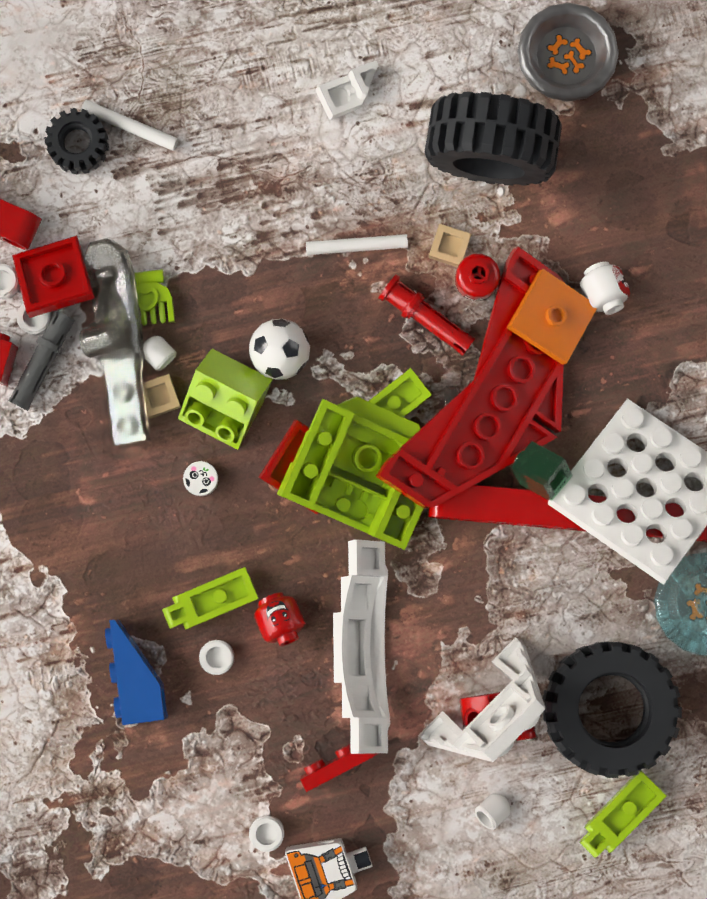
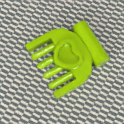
M163 269L125 273L126 287H131L123 292L121 300L124 328H130L128 307H131L132 325H138L136 306L140 308L142 325L147 324L146 312L149 311L151 323L156 324L155 307L157 304L159 306L160 322L165 323L164 303L166 302L169 323H175L173 298L169 289L159 284L165 282Z

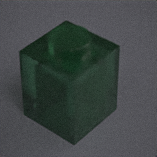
M533 441L530 442L525 450L517 455L511 467L520 485L550 501L555 498L573 476L565 458Z

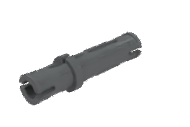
M55 310L43 336L38 337L36 341L38 345L9 398V402L27 411L29 410L57 354L61 355L63 351L61 346L76 320Z

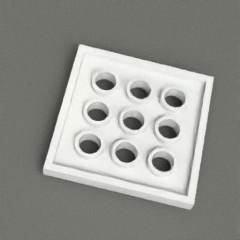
M627 398L550 497L548 505L664 585L707 527V451ZM632 438L639 439L643 442L645 449L641 452L632 451L627 446V441ZM666 458L672 462L674 469L668 472L662 471L656 466L655 460ZM613 463L620 464L625 469L626 474L622 477H614L608 472L607 466ZM689 477L698 479L702 484V490H689L684 480ZM640 483H647L653 487L654 495L651 497L641 496L637 492L636 486ZM600 489L605 493L606 500L602 503L593 502L588 497V491ZM676 503L682 507L684 514L680 517H673L667 513L665 505ZM623 508L631 510L635 515V521L631 523L622 522L617 517V511ZM652 528L660 530L664 535V541L661 543L651 542L646 536V531Z

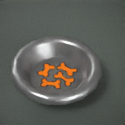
M569 2L548 6L535 14L521 32L517 50L521 71L530 85L548 98L566 102L586 99L604 88L615 72L619 54L615 33L606 19L588 6Z

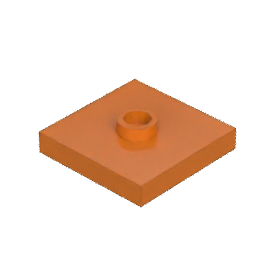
M541 269L535 276L507 328L563 365L569 361L597 308L591 306L588 298L546 270Z

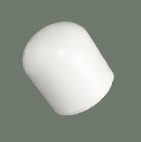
M153 336L147 339L141 349L142 356L156 371L164 369L176 357V351L160 336Z
M491 794L475 809L476 817L480 823L492 830L496 829L511 813L509 801L500 794Z

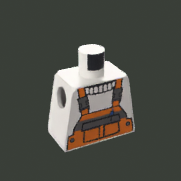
M342 838L287 847L285 850L300 899H342L357 890L354 873L373 867L366 847L347 853Z

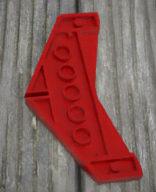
M519 246L512 250L504 264L474 380L384 462L376 475L377 478L421 507L431 508L444 503L558 438L532 420L533 417L555 433L561 432L564 364H560L509 330L507 326L539 270L544 269L565 283L561 276Z

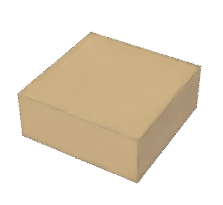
M439 224L428 258L458 267L459 263L464 259L471 233Z
M169 374L137 385L149 419L181 408Z

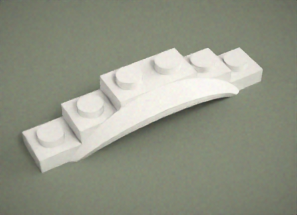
M352 540L348 541L349 576L341 577V612L333 613L334 683H342V718H350L351 754L388 753L390 714L385 671V606L388 569L385 565V542Z

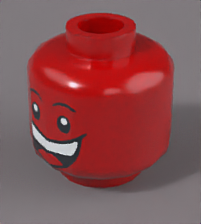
M471 254L465 257L459 263L455 274V285L458 292L463 297L472 301H482L489 298L496 291L500 281V270L497 263L490 256L484 254Z
M278 592L258 602L259 608L255 611L254 619L266 642H278L279 646L283 647L299 639L297 633L303 629L305 620L293 597L284 596L282 592Z

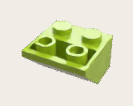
M212 348L195 370L178 419L238 450L265 400L273 379L265 377L261 373Z

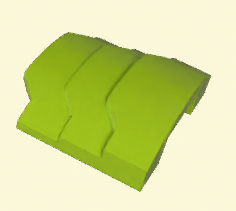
M358 396L337 405L322 399L296 457L288 467L277 495L405 550L424 507L417 505L377 478L376 475L384 462L421 428L419 424Z

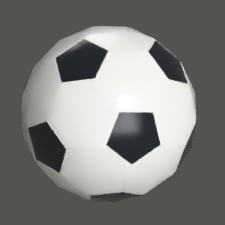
M272 319L262 323L253 333L249 344V354L252 364L262 375L275 380H283L297 375L305 367L309 359L310 344L304 330L295 322L286 319Z

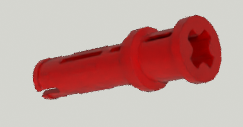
M396 274L384 288L378 299L381 301L387 300L402 312V317L405 319L413 318L463 356L475 338L424 301V294L420 291L415 293L400 281V276Z

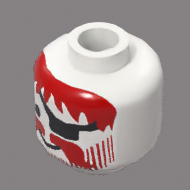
M606 261L587 268L584 272L585 276L580 282V287L584 296L589 299L591 306L597 308L596 312L604 311L605 315H611L624 308L623 303L630 296V289L621 268L617 265H610Z

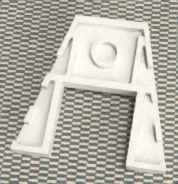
M516 637L492 661L512 681L463 731L442 711L418 735L428 746L494 762L498 757L504 756L511 750L514 741L525 730H529L536 725L540 714L545 710V705L526 647Z

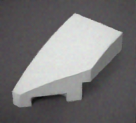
M377 61L351 69L348 75L318 86L316 92L329 120L361 108L377 70Z

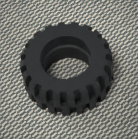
M491 92L450 93L448 96L440 97L432 105L424 152L430 165L438 167V170L444 173H451V175L456 177H464L476 182L482 181L489 184L498 183L511 186L514 184L521 186L531 183L540 184L543 181L549 180L556 170L562 124L558 115L553 110L546 109L542 104L529 102V100L524 98L518 99L511 97V95L491 94Z
M604 641L588 646L584 645L559 662L560 666L551 673L548 679L550 681L548 688L544 690L545 710L543 711V720L547 724V733L550 739L565 758L588 773L596 776L602 775L607 778H618V776L623 775L628 777L639 774L638 771L644 768L650 769L657 764L655 760L659 756H665L669 752L671 747L668 745L672 737L677 738L680 730L676 725L678 718H682V707L678 706L677 700L681 696L678 686H674L671 681L672 674L659 663L657 657L632 644ZM607 675L620 676L630 681L638 689L643 700V716L638 728L631 736L617 742H605L594 738L584 728L579 717V701L584 689L595 679Z

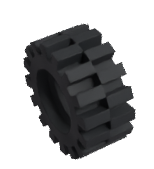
M70 108L71 113L68 114L63 110L59 112L61 117L58 119L53 117L50 120L52 126H47L45 132L48 136L44 137L47 151L56 165H59L62 170L66 172L70 170L72 174H78V171H82L84 174L90 173L89 168L94 167L96 170L99 167L98 162L100 160L104 162L106 159L105 151H109L108 135L97 116L94 114L90 115L88 110L82 109L81 112H78L76 108ZM73 130H83L90 137L87 149L81 153H71L65 148V138Z

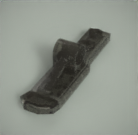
M105 238L90 242L83 257L95 296L92 299L94 320L90 322L89 327H85L80 331L79 341L83 353L89 358L99 359L105 372L114 446H124L150 440L142 379L145 359L143 351L144 341L135 273L129 252L114 240Z

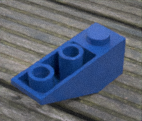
M109 620L110 628H105L107 648H113L114 662L109 664L112 684L117 683L119 697H114L116 718L122 719V725L168 718L164 683L121 621Z

